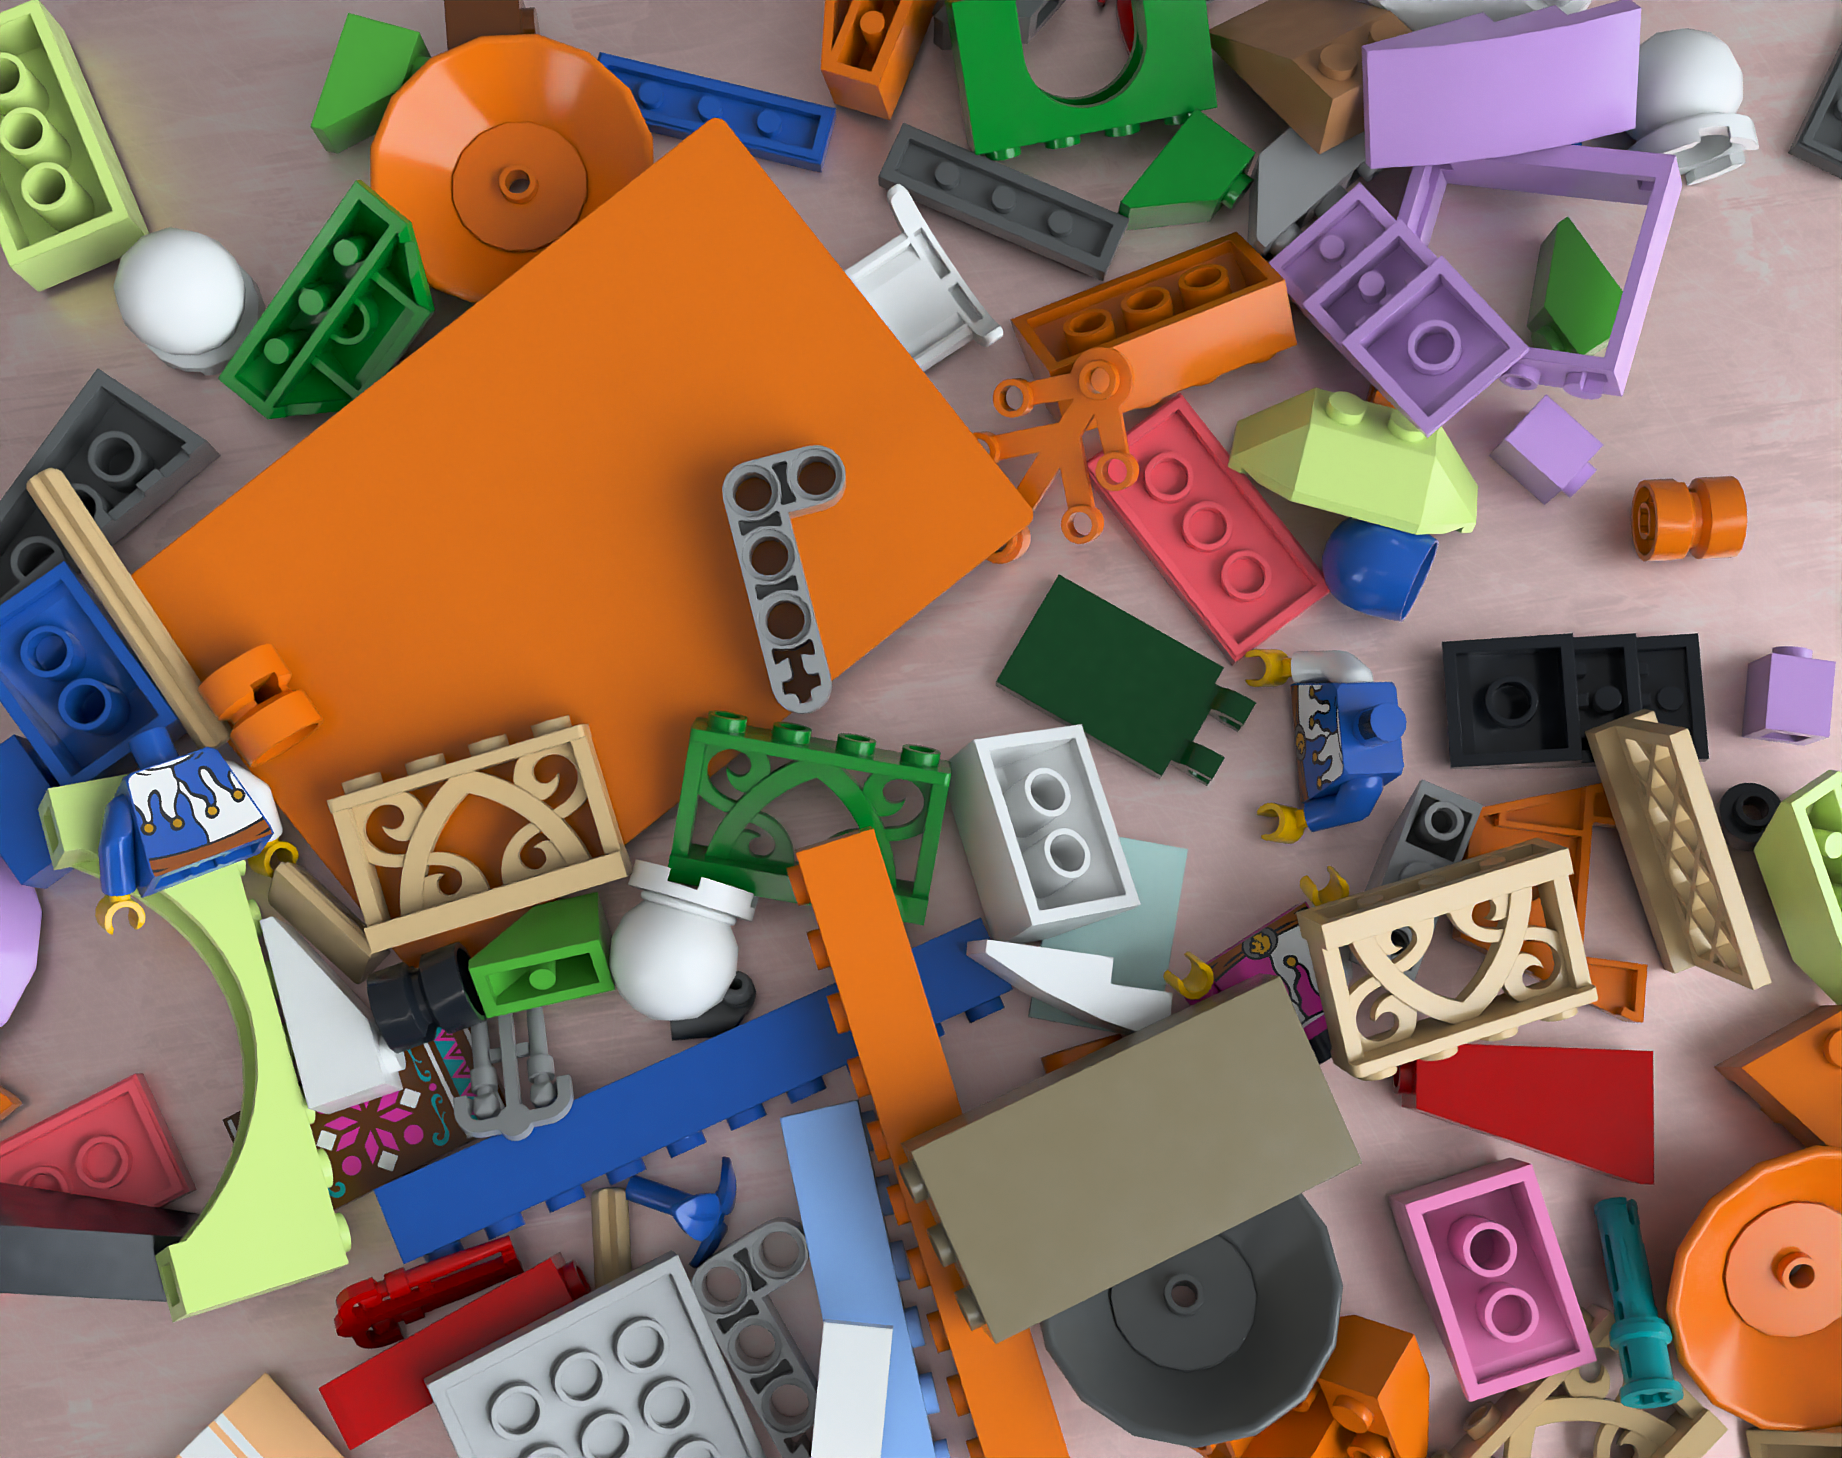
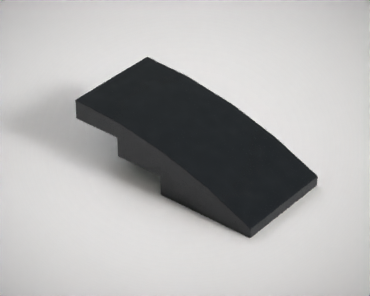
M1573 633L1446 641L1441 644L1450 769L1596 767L1585 731L1643 709L1653 710L1658 723L1688 728L1699 762H1705L1709 759L1698 633L1636 637V633L1573 637Z

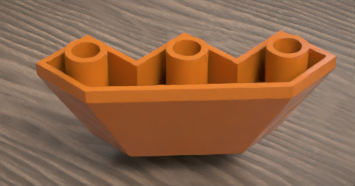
M1357 1315L1341 1316L1339 1318L1336 1348L1306 1400L1256 1436L1191 1449L1200 1453L1205 1458H1426L1429 1432L1430 1375L1415 1335Z

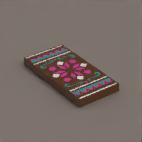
M438 1027L435 1040L403 1051L406 1068L398 1071L403 1090L331 1114L315 1111V1122L310 1124L316 1148L324 1149L331 1163L333 1185L328 1188L334 1211L373 1192L374 1189L401 1178L478 1139L469 1136L460 1128L455 1119L453 1098L466 1095L467 1098L474 1100V1097L477 1096L471 1091L470 1071L474 1069L471 1027L452 1034H448ZM497 1074L498 1090L494 1095L500 1103L501 1111L506 1107L505 1089ZM240 1111L223 1119L233 1143L239 1125ZM472 1112L471 1118L478 1120L474 1112Z

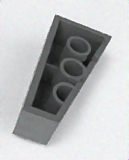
M97 368L0 500V605L63 561L69 563L78 575L81 573L26 489L27 481L34 475L51 467L62 471L110 545L113 546L215 461L220 454L207 440Z

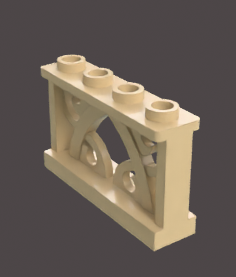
M567 715L531 726L534 738L513 745H509L507 736L504 734L468 745L471 757L446 764L443 753L405 764L408 776L383 783L381 773L378 772L341 783L345 795L327 800L330 813L334 817L367 926L364 928L371 954L632 874L633 867L627 848H625L593 744L589 724L572 726L570 717ZM551 754L564 756L570 760L578 774V781L573 794L566 802L555 809L543 800L552 796L556 791L560 780L559 773L549 783H541L534 775V767L537 762ZM518 759L514 769V783L491 774L479 772L480 770ZM447 781L439 789L426 809L418 798L408 793ZM469 793L507 806L531 822L520 829L508 843L501 867L503 885L492 889L481 870L470 860L450 852H433L449 817ZM587 799L605 853L592 858L574 829L564 819L579 809ZM395 805L402 810L404 820L400 827L391 829L382 826L388 836L395 840H410L406 854L384 852L369 841L366 833L367 820L370 814L379 806ZM542 831L550 840L542 841L533 848H540L544 851L546 862L539 869H531L523 864L520 852L532 837ZM375 865L403 867L400 886L401 916L393 919L390 917ZM442 865L459 871L462 877L460 889L452 895L443 893L439 888V880L445 874L439 873L428 876L429 866Z
M1534 838L1296 912L1301 936L1307 940L1331 1041L1332 1049L1330 1052L1333 1064L1354 1078L1363 1081L1381 1080L1394 1075L1399 1065L1417 1059L1424 1061L1446 1059L1458 1052L1457 1046L1479 1039L1483 1041L1504 1040L1516 1035L1519 1026L1537 1020L1546 1022L1565 1020L1578 1013L1577 1007L1597 1001L1598 994L1596 986L1591 983L1568 876L1574 874L1569 848L1540 838ZM1532 886H1538L1546 927L1528 925L1531 911ZM1489 900L1491 909L1484 918L1492 921L1499 920L1497 927L1477 926L1472 919L1474 906ZM1446 914L1451 923L1463 934L1479 941L1492 942L1476 974L1455 999L1426 990L1403 973L1422 958L1432 939L1434 917ZM1408 926L1412 933L1410 944L1401 954L1390 960L1386 955L1394 954L1403 948L1392 943V931ZM1523 941H1543L1552 951L1554 960L1553 972L1548 979L1525 986L1522 981L1525 969L1531 965H1537L1542 968L1543 966L1535 956L1520 951ZM1345 945L1349 946L1358 962L1368 973L1356 981L1349 989L1339 952V947ZM1381 986L1387 992L1380 995L1374 1001L1370 1010V1020L1375 1022L1381 1014L1391 1012L1394 1017V1025L1388 1031L1364 1037L1358 1031L1356 1025L1357 1010L1363 999ZM1502 988L1505 993L1497 995ZM1417 1011L1430 1017L1417 1021Z
M1595 1304L1590 1305L1587 1309L1580 1307L1593 1349L1600 1347L1610 1348L1619 1355L1618 1350L1610 1346L1608 1336L1611 1326L1616 1323L1614 1314L1610 1310ZM1601 1365L1598 1377L1592 1381L1582 1379L1579 1373V1366L1509 1389L1495 1404L1492 1401L1482 1404L1466 1420L1463 1426L1466 1434L1449 1452L1446 1449H1441L1430 1458H1495L1492 1455L1503 1443V1458H1531L1536 1427L1565 1421L1601 1422L1593 1444V1458H1610V1447L1619 1427L1626 1430L1621 1434L1616 1445H1632L1635 1454L1631 1458H1702L1729 1429L1709 1409L1704 1408L1683 1385V1399L1671 1404L1676 1411L1666 1421H1663L1641 1409L1624 1406L1620 1402L1619 1393L1615 1400L1605 1398L1610 1389V1376L1604 1365ZM1561 1383L1568 1395L1549 1396Z

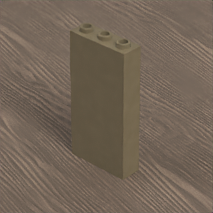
M1259 973L901 1143L908 1162L898 1167L914 1203L917 1204L926 1200L934 1217L936 1225L926 1229L940 1263L943 1267L954 1263L964 1285V1288L954 1292V1295L969 1328L973 1331L982 1326L984 1332L997 1344L1361 1164L1362 1161L1281 977Z

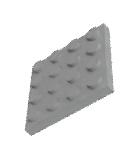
M672 1250L423 1379L458 1458H766L678 1254Z

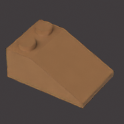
M1268 0L1209 29L1211 48L1319 155L1365 131L1362 46L1413 32L1390 10L1355 0Z

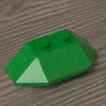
M356 180L218 379L266 419H277L295 415L340 411L391 371L435 312L412 222L362 180Z

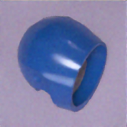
M1349 517L1333 530L1326 541L1322 555V571L1325 583L1332 595L1342 604L1369 616L1403 622L1426 581L1437 553L1439 541L1430 534L1415 535Z

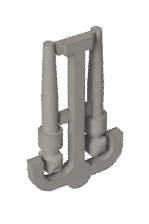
M542 1006L527 1009L529 1043L516 1044L513 1013L498 1016L501 1045L498 1048L490 1049L487 1021L471 1026L474 1069L470 1071L471 1091L477 1096L474 1097V1100L467 1098L466 1095L453 1098L455 1119L460 1128L469 1136L485 1138L502 1134L508 1140L520 1141L528 1137L534 1127L555 1123L564 1118L570 1111L574 1100L570 1075L557 1076L556 1082L554 1084L551 1083L555 1078L553 1057L548 1055ZM530 1056L527 1059L528 1080L534 1083L530 1089V1099L536 1108L529 1110L527 1106L522 1104L518 1058ZM502 1062L506 1097V1107L501 1111L500 1103L494 1095L498 1090L497 1070L495 1067H492V1064ZM472 1112H474L478 1120L471 1118Z

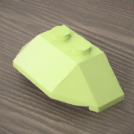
M1316 387L1237 421L1228 467L1238 473H1248L1258 484L1289 501L1415 535L1445 534L1454 530L1460 533H1472L1476 525L1478 485L1442 426L1426 438L1397 409L1364 401L1357 395L1349 392H1331Z
M1828 770L1781 801L1755 846L1754 853L1792 960L1837 1005H1841L1842 772Z

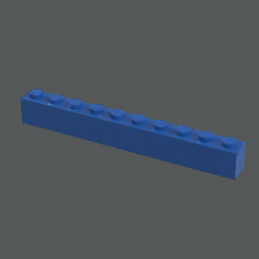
M981 918L911 948L939 1037L946 1035L941 1022L965 1012L969 1023L977 1021L1005 1008L1000 996L1013 990L1011 984L966 955L967 942L991 940ZM833 983L573 1100L572 1107L564 1118L552 1124L534 1127L531 1134L523 1140L511 1141L502 1134L495 1135L374 1189L403 1264L422 1256L425 1263L464 1250L460 1239L482 1229L485 1230L488 1240H492L525 1225L526 1223L521 1212L545 1201L549 1212H554L587 1197L582 1184L606 1174L610 1186L647 1170L642 1157L666 1147L670 1158H673L706 1143L707 1140L702 1131L703 1129L727 1120L730 1130L733 1131L766 1116L767 1113L763 1107V1102L786 1093L790 1103L793 1104L826 1089L827 1087L822 1078L823 1075L845 1065L850 1074L846 1060L859 1056L851 1031L838 1035L826 997L839 992L837 984Z

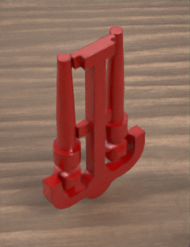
M507 1235L408 1270L401 1267L385 1273L384 1280L378 1282L373 1277L346 1287L337 1295L335 1300L338 1311L334 1318L337 1335L344 1338L352 1337L356 1345L361 1348H381L404 1339L398 1322L404 1321L407 1325L426 1317V1312L461 1300L523 1273L522 1263L517 1256L510 1236ZM501 1252L502 1256L437 1281H431ZM390 1295L391 1298L386 1299V1300L383 1301V1298H384V1297H387V1296Z

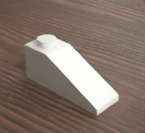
M273 916L260 920L308 1109L331 1114L403 1090L398 1071L406 1068L404 1052L396 1054L389 1048L376 1025L372 1011L294 927Z

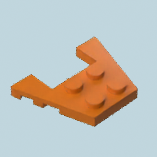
M1602 783L1482 807L1462 861L1534 838H1540L1569 848L1574 874L1568 876L1583 943L1592 827L1599 826L1617 829ZM1532 886L1531 911L1528 925L1546 927L1538 886ZM1489 900L1476 904L1472 910V919L1477 926L1497 927L1499 920L1492 921L1484 918L1491 909ZM1453 925L1452 939L1485 955L1487 954L1492 942H1483L1469 937ZM1524 940L1520 951L1535 956L1543 966L1542 968L1537 965H1531L1525 969L1524 974L1539 981L1548 979L1554 969L1551 948L1543 941ZM1586 957L1591 983L1596 986L1598 1000L1588 1005L1623 1022L1643 1023L1648 965Z

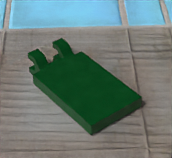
M1060 574L996 681V686L1063 725L1082 724L1086 738L1154 777L1160 779L1168 765L1171 764L1206 786L1213 780L1225 759L1224 756L1193 742L1208 714L1238 732L1256 704L1255 701L1234 690L1215 684L1224 669L1223 666Z

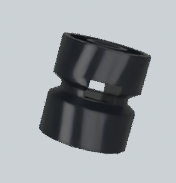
M455 942L422 954L418 968L414 966L409 967L405 962H401L368 975L367 994L376 1025L389 1048L396 1054L435 1040L438 1027L448 1034H452L487 1021L468 969L471 956L460 942Z

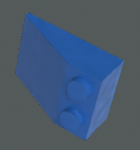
M63 561L0 605V702L60 786L130 774L139 767L128 746V742L144 731L156 727H165L173 743L188 733L103 604L69 563Z

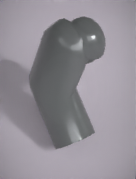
M736 971V976L720 1003L698 1018L670 1021L672 1041L712 1038L737 1027L755 1002L756 990L752 979L747 974Z

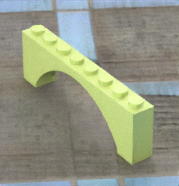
M128 774L47 789L38 807V812L54 870L72 867L100 879L98 846L105 807L114 798L123 777ZM245 860L141 898L137 888L130 894L166 919L192 945L209 967L228 1003L237 1029L242 1056L243 1095L240 1119L227 1164L216 1189L191 1228L179 1243L170 1245L155 1255L172 1322L326 1275L349 1264L346 1252L351 1249L349 1227L342 1213H334L328 1191V1188L333 1185L331 1163L325 1150L322 1148L317 1149L310 1127V1124L315 1122V1111L308 1109L303 1087L298 1084L292 1062L296 1059L286 1022L281 1023L275 999L279 998L272 966L270 960L264 961L258 937H261L263 933L260 920H262L261 913L254 899L247 900L241 876H244L246 871Z

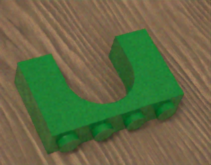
M944 0L968 146L975 155L984 154L986 158L993 161L1005 160L1019 156L1021 154V146L1044 142L1047 149L1066 148L1079 144L1081 142L1080 135L1104 130L1106 137L1127 136L1141 130L1140 123L1163 119L1165 125H1182L1196 108L1200 111L1218 108L1206 0H1131L1134 20V41L1125 66L1117 77L1104 88L1080 97H1062L1048 93L1036 86L1032 80L1024 60L1016 0Z

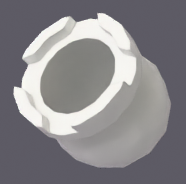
M1685 28L1655 33L1639 46L1635 129L1625 131L1637 142L1628 150L1676 155L1680 175L1685 174L1687 186L1721 176L1746 163L1743 151L1758 150L1759 148L1753 121L1749 116L1736 114L1743 99V73L1728 45L1711 32Z
M172 227L142 236L121 257L114 283V291L124 323L160 360L173 369L178 368L185 372H202L204 375L221 373L255 326L261 314L265 311V303L256 282L219 241L201 233Z
M636 859L628 885L644 890L641 892L643 901L624 914L611 938L609 970L620 995L635 1010L649 1018L664 1021L698 1018L723 1000L735 978L739 948L731 926L736 924V918L752 922L759 897L754 896L753 893L701 877L698 890L693 889V885L670 882L667 880L671 868Z

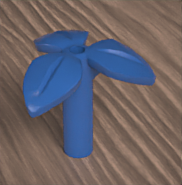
M724 1156L722 1157L720 1183L715 1193L692 1195L638 1175H633L630 1178L625 1193L626 1200L673 1216L687 1235L701 1241L696 1254L691 1262H689V1265L696 1269L717 1250L728 1231V1226L724 1223V1217L731 1214L734 1209L737 1185L732 1161L729 1157Z

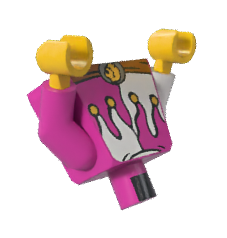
M1327 867L1330 880L1322 890L1318 891L1315 883L1307 875L1301 878L1300 888L1313 903L1312 907L1349 896V885L1334 867ZM1306 901L1288 909L1206 963L1190 951H1187L1184 955L1191 962V970L1184 979L1180 980L1168 969L1164 972L1163 978L1165 982L1182 994L1190 1006L1259 973L1280 976L1319 1065L1332 1058L1330 1052L1332 1049L1309 947L1307 940L1301 936L1296 912L1310 908ZM1348 945L1339 947V952L1348 986L1353 978L1352 962L1348 961L1350 948Z

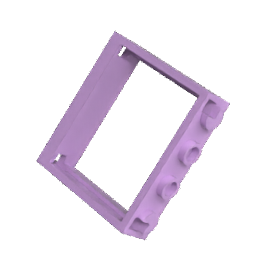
M1565 145L1505 157L1440 165L1413 166L1397 220L1401 218L1427 247L1447 184L1648 205L1605 356L1597 357L1529 347V352L1498 378L1505 385L1521 390H1533L1539 384L1563 388L1568 394L1582 399H1599L1602 394L1622 397L1682 188L1676 155Z

